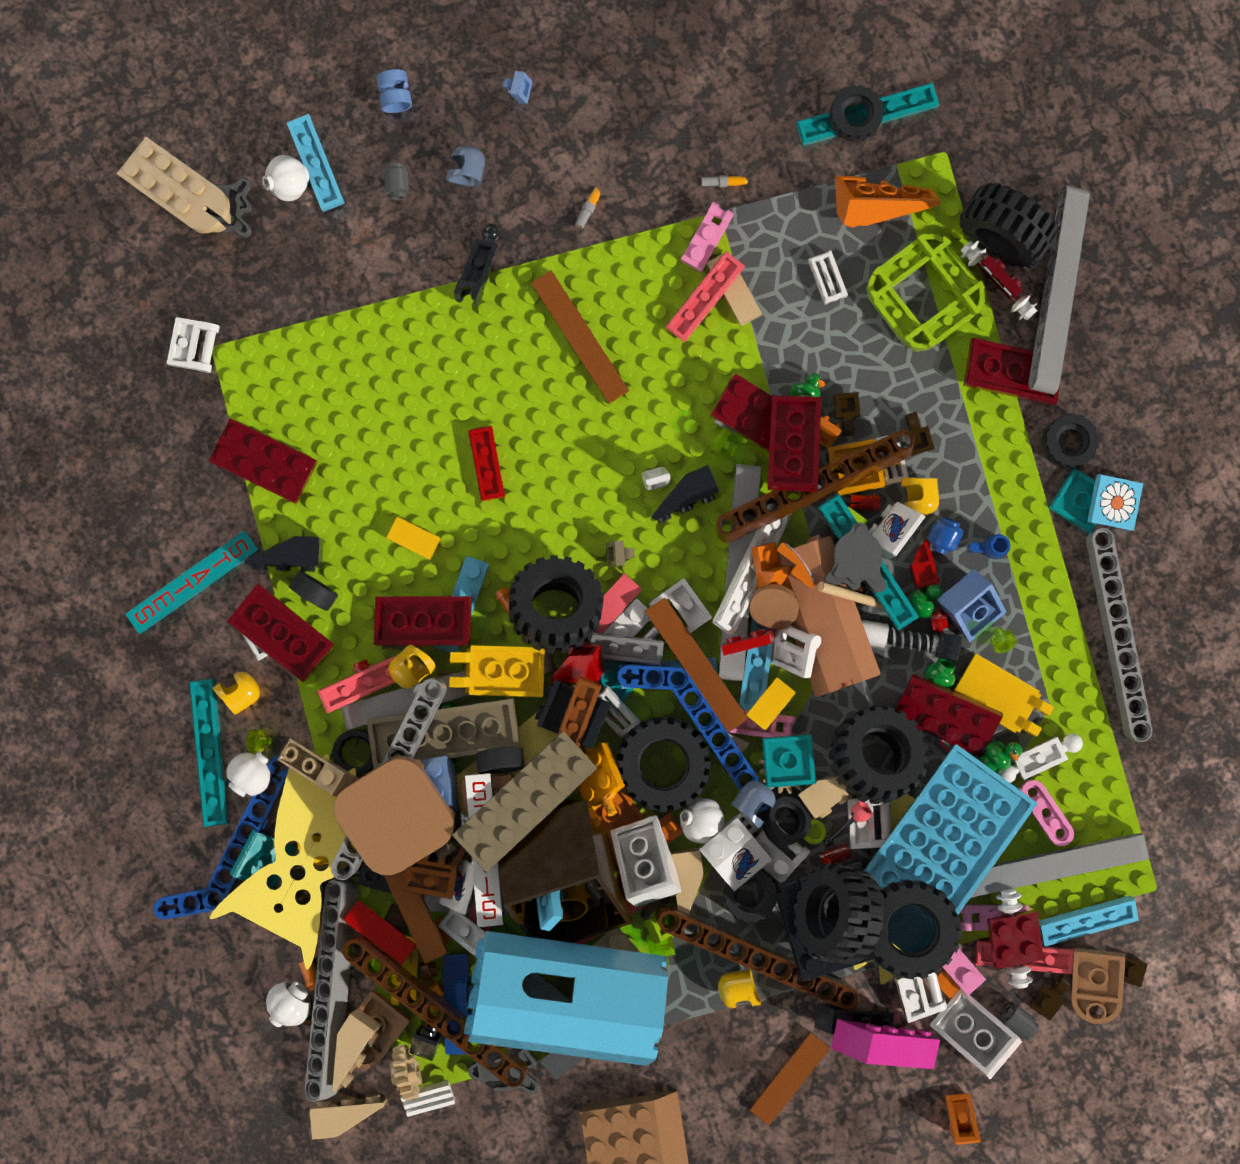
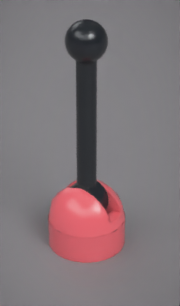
M860 800L855 803L851 809L852 817L830 837H825L823 840L824 845L831 846L833 840L854 821L864 822L873 815L870 807Z

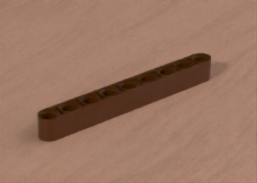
M907 430L897 431L819 468L818 484L821 485V488L817 492L773 490L721 515L716 522L718 538L726 543L733 542L907 459L913 452L914 435ZM905 442L909 446L902 448L898 446L897 443ZM878 452H883L887 456L885 458H879L875 454ZM860 462L863 463L865 467L859 469L854 467L853 464ZM833 473H840L843 477L835 479L831 475ZM794 493L800 498L791 500L787 496ZM768 504H774L778 508L776 510L770 511L767 510L765 507ZM751 514L756 518L753 521H746L743 517ZM724 525L733 526V530L725 532L721 528Z
M662 906L656 912V922L665 933L842 1009L852 1010L859 1004V994L845 981L826 974L811 980L798 982L796 979L799 973L794 959L671 906ZM665 915H674V919L670 924L662 923V918ZM689 924L696 925V930L692 934L684 932ZM718 934V940L715 943H707L709 935ZM739 943L741 945L738 952L730 953L729 950L733 944ZM756 953H762L761 961L757 963L752 962V957ZM778 963H785V967L781 972H774V968ZM829 982L826 990L819 991L821 983ZM850 991V997L842 1001V994Z
M357 936L344 944L342 953L349 963L499 1080L510 1087H517L523 1083L528 1074V1067L521 1058L503 1046L481 1044L480 1047L472 1046L468 1042L469 1035L464 1034L465 1023L468 1017L373 943L362 936ZM353 943H356L360 946V955H356L352 952L351 948ZM372 959H377L380 962V970H375L372 967ZM392 974L400 977L401 984L399 986L391 982ZM412 989L420 993V1001H415L411 998L410 991ZM431 1005L439 1007L441 1011L440 1016H434L431 1013ZM450 1021H457L460 1024L461 1030L459 1032L453 1031L450 1028ZM490 1052L498 1053L501 1057V1062H493L489 1056ZM509 1069H519V1071L521 1072V1077H512L510 1075Z

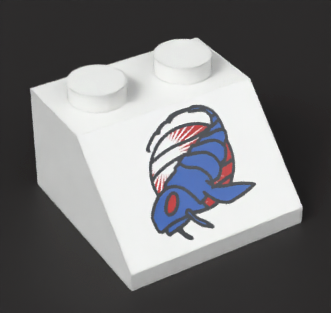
M896 502L893 506L888 504L880 515L883 517L879 525L874 523L869 529V533L880 544L882 555L889 560L897 556L925 516L899 502Z
M738 818L700 849L702 854L734 892L772 861V858Z
M457 853L453 855V858L448 857L446 865H451ZM465 856L458 868L452 900L440 898L439 900L440 904L464 915L469 910L474 894L472 858Z

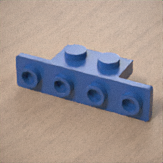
M445 954L444 999L468 1017V1015L472 1014V1011L468 1009V1001L473 986H469L468 954ZM450 1021V1028L455 1032H459L461 1030L460 1024L457 1021ZM445 1037V1053L447 1055L466 1054Z

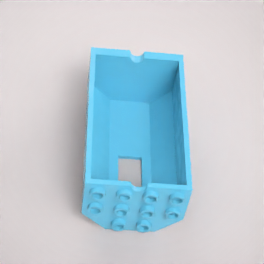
M486 931L484 937L479 938L475 951L477 963H475V968H473L471 983L475 984L468 1001V1009H472V1014L468 1015L464 1034L469 1035L468 1042L648 1066L656 1060L658 1047H655L654 1044H658L659 1038L662 1036L666 1005L668 971L662 970V966L666 967L667 964L666 956ZM530 973L575 978L572 1003L531 998L523 991V979Z

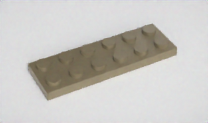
M514 698L438 709L413 759L422 761L442 756L454 758L475 755L479 751L492 748L521 747ZM428 711L417 712V714L421 718H426ZM406 714L366 720L374 769L382 764ZM408 727L406 730L407 738L415 740L417 736L416 731L411 727ZM402 750L395 752V756L399 754L400 756H405Z
M562 731L460 826L452 836L485 872H488L592 774L597 767L569 736Z

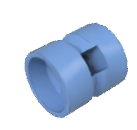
M392 69L381 72L376 76L378 90L382 93L379 97L383 112L398 113L412 107L410 91L406 90L409 87L406 71Z

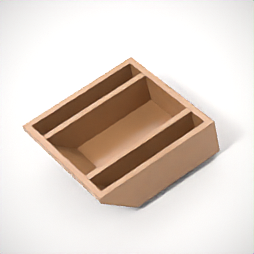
M677 1090L580 1106L588 1164H689Z

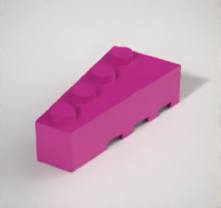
M837 1019L831 1049L866 1064L934 1069L940 1040L932 1037L931 1032L917 1028L915 1032V1030L906 1027L897 1029L888 1025L878 1026Z

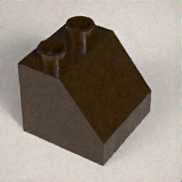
M587 799L583 801L567 800L560 803L556 810H552L498 861L503 906L527 937L573 943L632 924L629 902L626 900L622 879L604 825ZM560 890L559 896L563 909V918L550 931L540 929L536 898Z

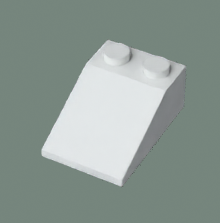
M656 815L610 831L627 901L638 907L682 892L676 867Z
M961 988L948 1002L947 1008L941 1011L930 1024L938 1034L989 1079L995 1075L1022 1043L1015 1033L970 995L967 996Z

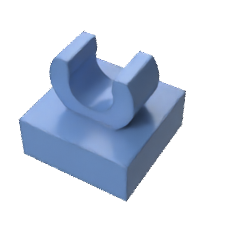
M515 71L513 79H504L502 88L508 89L507 93L518 103L527 104L533 81L524 72Z

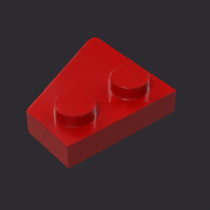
M760 629L750 632L749 636L743 638L740 635L726 638V643H723L721 646L723 655L772 644L775 634L773 629L766 631Z

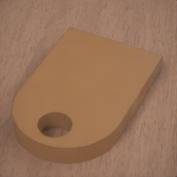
M1074 948L1072 1005L1075 1012L1083 1020L1093 1024H1104L1114 1020L1119 1015L1123 1003L1125 953ZM1094 1005L1100 1006L1103 1009V1013L1101 1015H1093L1089 1011L1090 1007Z
M376 989L371 990L358 1009L382 1025L377 1032L380 1037L373 1047L368 1046L365 1051L367 1057L359 1068L355 1067L357 1069H369L382 1061L412 1020L397 1006L391 1005V1002Z

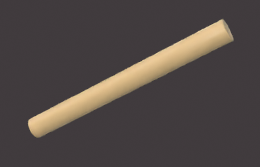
M819 582L817 586L820 592L884 610L876 597L825 582Z

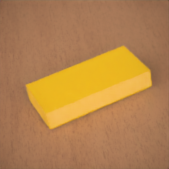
M396 517L386 539L431 560L441 538L399 517Z
M776 677L747 712L746 716L765 731L796 692Z

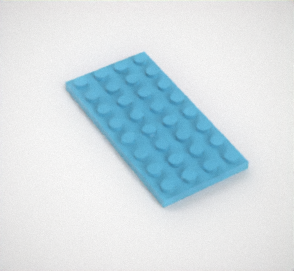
M955 744L867 865L865 871L873 876L881 889L887 887L889 883L907 879L930 884L947 895L946 897L956 907V913L959 914L1038 803ZM905 905L898 908L891 915L887 931L890 941L904 952L915 953L925 949L931 943L935 933V925L931 915L924 908L917 905Z

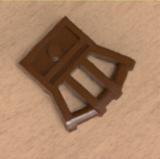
M451 836L450 840L441 847L438 863L429 862L431 855L429 854L406 868L402 891L452 900L458 868L468 852ZM452 841L460 846L461 849L451 865H446Z

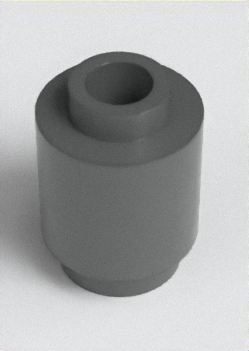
M403 163L387 164L384 171L386 196L391 197L395 201L403 200L405 196L410 194L408 171Z
M1018 1004L1008 1005L1001 1014V1017H1003L1002 1023L1020 1038L1030 1040L1039 1029L1036 1019Z

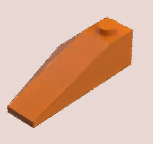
M860 176L835 177L837 215L843 225L848 227L875 224L939 206L941 202L933 189L902 185L901 188H897L888 184V181L882 180L880 184L868 183L865 177Z

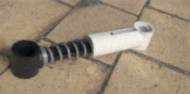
M861 620L871 646L884 648L887 644H892L893 647L898 645L902 649L909 647L910 650L912 648L918 649V651L926 650L927 653H933L936 658L959 661L962 643L961 636L938 633L936 636H928L927 633L920 635L919 632L914 634L910 630L903 632L902 629L899 631L894 628L889 629V625L885 623Z

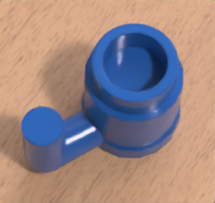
M996 534L986 538L983 543H970L966 549L969 553H984L990 559H999L1009 552L1010 541L1006 536Z

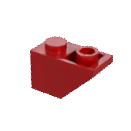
M600 644L582 645V647L576 650L573 649L551 677V682L555 683L556 680H559L563 683L571 684L577 682L579 676L598 682L605 671Z

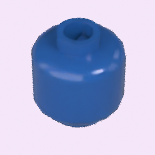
M944 516L942 519L935 520L927 537V540L933 545L932 549L942 554H946V551H955L963 535V529L960 527L961 523Z

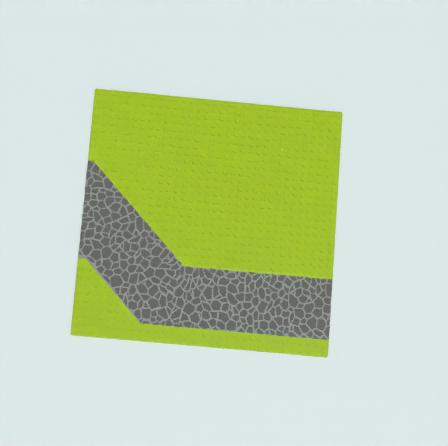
M945 152L855 175L865 177L868 183L880 184L882 180L888 181V184L897 188H901L902 185L933 189L941 201L939 206L867 226L848 227L843 225L837 215L835 181L727 209L733 212L734 216L709 261L727 251L745 265L740 274L757 303L762 316L740 327L723 295L685 343L670 332L666 326L710 272L707 264L701 273L681 262L682 256L706 215L490 272L483 290L484 294L478 307H474L471 295H466L461 303L455 300L454 290L458 282L456 281L213 346L212 354L229 419L231 418L318 461L297 504L245 480L263 551L294 536L322 538V568H315V572L304 573L317 579L338 594L329 611H325L289 588V584L301 567H291V571H276V566H267L275 597L335 644L305 682L300 681L296 677L315 752L321 756L329 754V760L333 762V745L341 734L355 729L368 731L367 724L347 730L341 708L327 714L317 691L356 674L355 671H352L354 663L367 659L368 664L371 663L369 667H372L398 655L407 647L373 645L375 596H452L466 556L490 564L471 616L470 646L533 647V643L526 644L521 640L522 634L517 635L515 633L513 623L510 622L509 615L500 601H496L495 593L505 586L510 590L512 582H515L517 573L519 571L524 572V566L529 562H532L534 565L537 558L544 557L547 560L550 559V555H558V559H564L565 556L571 557L572 562L580 561L585 564V570L591 569L595 573L594 580L598 579L600 581L603 596L625 573L642 589L635 599L637 598L647 609L650 608L649 603L684 578L712 616L709 621L690 634L706 658L716 657L718 672L721 629L712 621L724 599L729 543L723 542L718 538L716 522L721 515L732 510L736 464L761 467L759 497L773 490H768L769 452L740 434L736 433L733 435L713 423L715 419L709 416L734 373L771 396H790V388L794 383L806 382L805 380L810 373H817L821 376L822 381L825 382V386L819 388L820 397H822L821 417L829 416L828 421L834 425L840 423L841 430L843 419H835L833 395L837 393L859 392L861 416L854 418L855 433H853V436L843 437V431H841L831 447L883 437L900 430L910 431L904 416L913 412H917L921 428L929 427L935 449L910 456L905 459V464L910 478H935L938 480L939 506L935 512L924 515L925 518L897 556L888 560L882 555V561L906 598L910 600L912 592L916 590L923 593L927 590L928 586L915 589L909 565L922 541L927 540L933 522L937 519H942L944 516L961 523L960 527L963 529V535L955 551H946V554L934 551L932 549L933 545L929 542L940 583L933 585L940 586L944 594L975 569L992 583L1006 610L1003 616L970 643L948 618V628H944V633L962 637L959 661L949 660L956 667L954 670L956 680L948 688L953 691L973 655L978 654L1039 690V694H1041L1040 699L1054 707L1050 716H1046L1033 709L1027 719L1042 728L1037 737L1023 730L1020 733L1017 731L1013 733L998 725L989 743L1001 741L1004 744L1003 748L1005 750L1007 744L1016 742L1021 745L1022 752L1054 737H1058L1060 743H1062L1064 737L1070 733L1078 734L1083 740V746L1080 751L1076 753L1065 752L1068 760L1025 780H1022L1020 774H1017L1015 780L1011 782L1019 790L1021 785L1028 780H1036L1044 785L1073 828L1074 837L1071 843L1066 846L1053 844L1033 815L1030 814L996 863L1142 833L1018 399L1013 396L963 386L970 340L978 338L1002 344L986 287L984 289L985 300L982 309L971 320L935 347L920 352H914L899 340L868 298L866 286L875 269L902 251L922 234H935L947 237L951 241L950 246L959 257L963 255L960 250L970 240L962 232V228H960V215L963 212V207L948 155ZM714 216L711 222L719 226L722 220ZM832 251L848 296L824 305L808 259ZM967 257L960 258L977 281H982L984 284L980 267L977 264L968 266L969 259ZM825 258L824 262L835 291L838 294L840 293L828 259ZM817 261V268L819 270L823 284L827 291L828 297H830L831 294L829 288L827 286L819 262ZM929 261L893 288L921 325L958 299ZM551 270L629 389L628 393L611 404L607 403L531 284ZM492 426L505 498L482 502L468 430ZM900 442L902 448L907 447L905 442ZM821 444L819 445V468L828 465L830 462L827 448ZM898 462V464H895L898 477H901L902 474ZM706 465L709 466L720 491L719 494L715 495L716 500L705 505L702 504V501L693 505V510L684 514H680V511L670 514L672 518L658 524L657 520L651 522L653 513L685 474ZM665 467L670 474L669 484L647 491L642 479V473L655 468ZM888 467V475L889 478L892 479L893 477L890 467ZM901 482L890 484L883 488L851 493L853 495H872L875 493V496H880V510L872 512V510L853 509L868 520L865 524L868 530L874 523L879 525L883 519L880 515L888 504L893 506L896 502L904 505V502L908 501L907 490L901 487ZM794 493L787 496L791 500L800 498ZM836 493L792 513L777 544V548L782 542H785L792 548L807 544L806 539L816 535H820L821 539L831 536L835 546L839 540L817 507L834 497ZM851 494L841 495L847 507H850V503L860 502L851 501ZM396 517L441 538L431 560L386 539ZM724 525L721 529L729 532L730 525ZM996 534L1004 535L1010 541L1009 552L999 559H990L984 553H969L966 549L970 543H983L986 538ZM624 541V548H634L635 558L625 559V565L608 568L606 543ZM861 581L870 590L866 595L875 597L865 581ZM561 590L542 592L533 600L534 608L541 615L551 619L570 617L579 609L575 598ZM635 599L625 608V610L635 601ZM667 599V601L669 602L675 613L678 615L684 626L687 627L685 621L682 619V617L677 612L675 607L672 605L670 600ZM930 601L934 605L932 612L942 609L938 601ZM855 602L861 620L885 623L889 625V629L894 628L897 630L885 610ZM750 610L748 617L747 636H749L752 619ZM932 616L929 618L919 617L901 628L903 632L910 630L914 634L919 632L920 635L927 633L928 636H936L940 633L939 631L933 632ZM648 621L634 637L643 638L654 625ZM660 634L654 639L664 641ZM787 636L786 641L797 646L795 639ZM664 642L662 661L677 660ZM887 644L884 648L871 646L881 675L815 697L809 678H802L770 663L767 688L778 677L796 692L779 715L796 717V723L792 727V734L794 736L812 734L815 778L837 775L836 772L832 773L830 765L833 764V760L829 759V751L834 748L830 746V741L835 736V730L838 726L865 707L870 708L873 705H880L884 708L887 705L895 708L911 675L915 674L925 679L926 668L937 662L938 658L933 653H927L926 650L918 651L915 648L910 650L909 647L902 649L901 646L895 645L893 647L892 644ZM415 646L426 653L436 666L435 671L424 677L418 684L430 678H441V676H438L439 672L455 674L466 671V665H463L466 663H450V653L434 648V646ZM460 646L459 652L467 653V648H470V646ZM554 650L552 658L556 670L569 655L568 653ZM414 655L419 660V662L425 666L421 659L418 656ZM555 671L544 674L543 697L469 695L447 702H453L456 706L514 698L517 725L519 727L537 713L540 705L545 707L548 697L544 695L549 683H552L551 677ZM721 679L739 705L742 681ZM394 683L356 701L399 690L402 687ZM633 688L624 702L640 722L655 717H670L689 724L699 733L673 692L669 689ZM688 692L685 695L684 701L686 704H693L696 701L695 692ZM427 708L419 709L417 712L427 711ZM608 709L609 715L620 725L622 729H625L621 722L617 718H615ZM703 712L698 717V722L701 725L707 724L710 720L708 712ZM604 720L592 748L594 749L600 743H608L616 762L620 744L625 736L620 738ZM777 722L775 731L782 732L783 722ZM721 732L715 733L712 737L714 745L720 744L723 740ZM923 732L925 737L922 740L923 743L928 744L929 749L925 753V756L929 757V763L924 767L926 774L924 778L919 780L920 784L907 793L915 799L948 754L938 743L941 739ZM730 733L749 742L748 747L742 754L761 783L766 785L765 782H762L765 773L758 772L759 769L764 768V765L758 761L764 760L762 738L766 737ZM865 735L862 740V754L866 763L877 773L892 775L895 769V755L890 745L876 735ZM360 738L350 739L342 749L343 759L348 765L353 767H360L366 764L371 754L368 743ZM665 740L656 741L647 746L640 758V770L644 778L652 785L668 787L677 783L684 775L686 758L682 749L675 743ZM704 740L709 751L711 769H709V778L703 787L704 790L696 798H708L716 801L724 814L725 823H727L740 812L731 805L739 790ZM946 741L944 742V744H945L950 750H951L952 747L954 746V745L951 744V743H948V742H946ZM965 750L973 757L978 759L980 762H982L980 756ZM476 754L449 758L456 764V776L476 761ZM737 755L726 757V764H734L737 760ZM742 774L739 778V783L741 785L750 781V774ZM578 787L562 802L567 800L583 801ZM777 787L772 789L776 800L786 796L799 800L795 794L797 791L795 787H792V793L790 794L786 791V788H783L782 793H778ZM1034 788L1028 790L1030 797L1035 795ZM857 794L851 795L850 799H857ZM847 801L841 805L839 803L831 807L832 812L824 818H816L826 827L825 837H830L848 821ZM634 802L645 818L656 815L659 820L670 811L679 824L680 814L687 806L685 805L675 811L659 812L658 810L646 809L644 806ZM875 805L873 806L875 839H882L880 807ZM781 807L777 809L775 819L779 822L778 826L787 834H794L797 829L794 815L786 808ZM1044 808L1042 810L1043 817H1047L1049 815V810L1047 808ZM757 812L759 819L762 818V812ZM742 817L739 820L743 822L745 818ZM748 824L745 827L749 830L752 826ZM762 826L752 834L754 838L763 830ZM849 827L833 840L831 846H825L823 841L818 844H811L803 838L797 843L802 847L806 846L810 853L786 880L794 878L799 887L797 879L799 876L809 874L814 869L816 870L817 867L823 864L827 865L828 863L842 865L845 862L860 859L862 867H867L880 847L851 849ZM1060 828L1056 830V836L1061 837L1063 831ZM682 833L668 844L669 851L698 848L700 850L705 844L692 842ZM453 842L450 843V846H453L454 848L458 846ZM773 843L791 860L796 855L787 846ZM701 852L703 878L689 914L794 959L778 904L773 908V912L770 915H767L764 920H758V922H743V920L735 918L728 911L723 900L725 880ZM1146 859L1013 889L1021 893V897L1017 899V902L1028 905L1029 910L1034 909L1037 911L1038 920H1043L1132 895L1135 897L1153 892L1157 889V884L1150 860ZM768 873L777 887V883L779 882L770 873ZM355 876L350 879L354 880L357 883L359 876ZM747 882L739 888L738 898L745 906H755L761 901L762 890L758 884ZM357 885L358 900L383 919L391 903L397 904L392 893ZM1001 891L971 897L966 904L1001 905L1002 900L996 898ZM668 896L644 904L643 908L631 915L632 924L620 927V930L641 953L666 956V967L662 966V970L668 971L663 1026L728 1008L722 1003L719 996V979L725 973L748 969L747 967L675 936H670L657 944H654L653 940L648 939L650 933L647 927H643L644 921L656 915L657 910L662 906L675 907L674 897L670 898ZM470 904L469 910H468L467 913L465 914V916H466L467 918H468V915H469V911H470V908H471V904ZM430 911L434 921L440 916L444 919L449 913ZM509 913L502 917L503 925L491 926L490 932L526 936ZM959 913L958 915L960 917V921L962 922V913ZM972 913V922H978V913ZM668 914L672 922V914ZM687 925L684 932L692 934L696 930V925ZM407 928L405 936H412L409 928ZM962 930L958 945L989 937V930ZM606 932L599 934L583 945L592 946ZM718 934L709 935L707 943H715L718 940ZM450 940L446 944L449 951L447 954H468L470 972V968L477 962V958L456 940ZM739 943L733 944L730 947V953L738 952L741 945ZM419 953L418 979L429 986L432 984L431 981H423L420 963L424 961ZM756 953L752 957V962L757 963L761 961L763 954ZM443 955L430 961V963L435 962L438 976L433 977L434 982L439 980L444 987ZM372 959V967L375 970H380V962L377 959ZM873 960L857 970L854 969V966L828 975L840 978L879 967V964ZM778 963L774 968V972H781L785 967V963ZM751 970L760 999L796 990V988ZM537 973L550 984L559 977ZM798 975L796 980L798 982H801L800 976ZM469 976V986H474L475 983H471L472 977ZM376 984L377 991L391 1002V994ZM750 1001L737 1002L736 1006L749 1003ZM400 1003L395 1006L412 1020L394 1043L392 1049L406 1044L410 1050L413 1034L423 1019ZM430 1006V1011L434 1016L441 1015V1011L435 1013ZM443 1035L433 1061L415 1055L421 1067L422 1084L419 1087L448 1080L450 1084L472 1079L468 1074V1069L475 1060L467 1054L447 1055L445 1053V1037ZM470 1042L471 1045L474 1047L481 1046L480 1043ZM529 1050L536 1061L541 1060L547 1054V1052Z

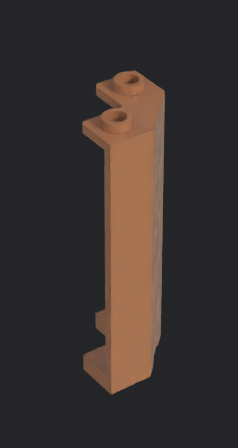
M820 535L806 539L807 544L793 548L810 569L816 583L813 588H809L791 574L796 565L778 552L780 566H792L783 586L792 590L799 602L798 615L791 626L805 633H814L821 637V644L816 649L811 678H809L815 697L881 675L855 602L820 592L817 589L819 582H824L825 576L832 569L834 549L831 536L821 539ZM843 583L836 585L838 587L850 590V588H848ZM795 639L797 646L804 649L805 643Z

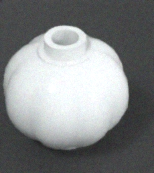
M279 155L272 159L266 168V176H263L265 189L270 190L280 200L287 202L298 199L305 191L309 182V173L305 165L288 155Z
M259 751L256 755L241 753L235 756L227 767V778L231 781L228 786L242 797L246 793L250 796H255L264 792L271 783L270 777H272V773L267 767V763L270 760Z
M695 798L693 802L689 805L687 804L680 814V825L684 835L688 840L695 843L707 844L724 828V814L718 803L712 799Z
M296 981L293 983L282 982L273 986L266 998V1007L270 1014L269 1021L277 1027L302 1024L309 1017L311 1011V1000L307 988H304L301 983Z

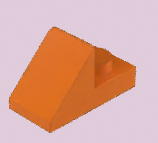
M767 542L751 547L758 589L760 587L761 589L767 587L769 584L783 585L792 566H780L776 542Z
M971 1094L947 1095L945 1102L950 1121L949 1133L955 1145L979 1143L981 1139Z

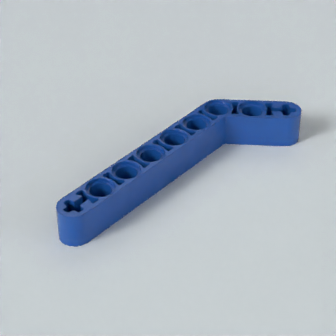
M623 664L618 667L616 679L624 687L669 689L673 692L739 792L744 786L739 783V778L744 773L750 774V781L761 782L696 684L683 668L679 666ZM629 669L632 674L640 675L641 683H638L639 679L635 677L629 678V682H626V679L621 676ZM651 670L658 672V680L654 683H648L646 680V675ZM676 671H680L683 675V679L679 684L671 682V675ZM688 692H695L696 701L693 704H686L684 701V697ZM703 712H708L710 715L709 722L704 725L699 724V715ZM721 732L723 734V741L718 745H714L712 743L713 735ZM730 753H736V762L732 765L726 764V756ZM763 804L758 812L767 810L769 805Z
M280 755L273 757L267 766L272 774H277L280 770V766L277 764L280 762L278 761ZM286 766L287 769L281 770L277 777H270L277 788L274 794H270L265 790L258 795L252 796L207 887L170 894L158 899L153 906L154 914L158 918L166 920L213 911L219 904L212 902V892H217L220 895L221 903L234 891L239 879L232 876L231 881L226 882L222 878V871L226 869L231 872L237 860L233 856L234 848L238 847L242 850L247 842L248 837L244 834L246 825L263 833L283 793L289 769L288 766ZM257 803H261L265 807V814L263 816H259L255 812ZM189 896L196 900L195 909L187 905V898ZM178 903V907L171 910L163 908L164 904L172 905Z

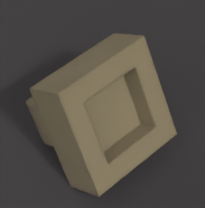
M624 541L606 543L608 568L625 565V559L635 558L634 548H624Z

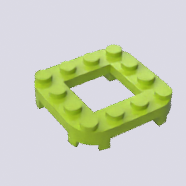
M926 233L920 235L902 251L883 265L877 267L866 286L868 298L899 340L914 352L926 351L935 347L971 320L982 309L984 304V284L982 281H977L950 246L951 241L945 236L926 235ZM929 261L958 299L921 325L893 288Z

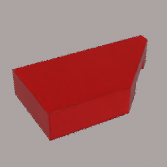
M924 540L909 565L915 589L940 583L929 542Z

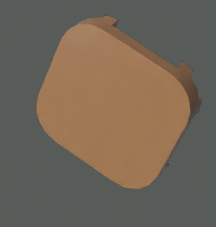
M400 754L391 757L388 761L351 784L348 783L338 794L334 803V814L339 825L365 864L372 871L381 875L399 873L433 853L450 840L455 829L456 815L453 807L449 808L424 770L425 765L419 759L400 756Z

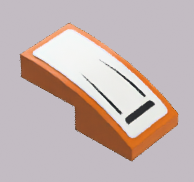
M782 542L777 551L796 565L791 574L809 588H813L816 583L804 560L792 547Z

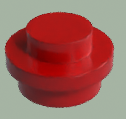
M942 609L932 612L933 632L939 631L944 633V628H948L947 614H942Z

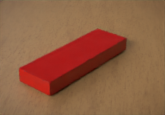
M487 426L468 430L481 501L505 498L493 427Z
M360 900L343 919L346 924L401 966L417 947L413 941Z

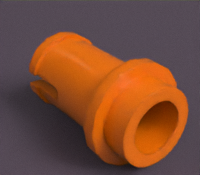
M505 586L495 593L497 597L495 599L500 601L509 615L510 590Z
M313 958L309 971L306 970L304 962L298 963L306 984L303 986L304 988L307 987L308 991L314 990L316 984L317 969Z

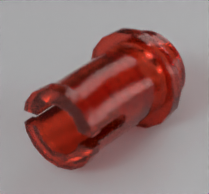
M839 843L840 846L819 852L822 863L827 865L828 863L834 864L843 860L848 862L847 859L852 858L848 845Z

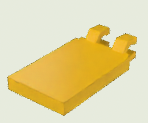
M471 645L470 648H467V653L450 652V663H466V677H450L449 687L465 688V693H469V695L543 697L545 648H541L538 651L533 647Z
M978 654L973 655L953 689L958 694L1002 712L1003 718L999 725L1013 733H1016V731L1020 733L1023 730L1037 737L1042 728L1027 720L1033 709L1046 716H1050L1054 709L1052 705L1040 699L1041 694H1039V690Z

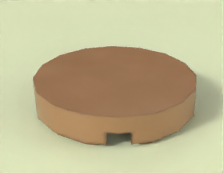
M769 584L767 587L762 589L760 587L754 592L749 610L752 618L759 625L776 630L786 628L795 621L798 615L799 602L792 590L783 585Z

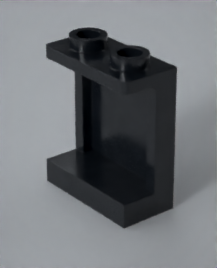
M556 680L554 684L549 683L544 695L548 697L545 707L540 705L534 718L538 720L537 726L558 734L575 687ZM597 698L581 741L583 746L592 749L611 705L610 702Z

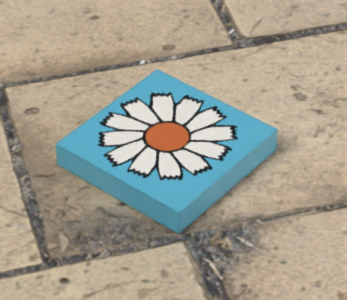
M1097 474L1087 522L1134 531L1143 483Z

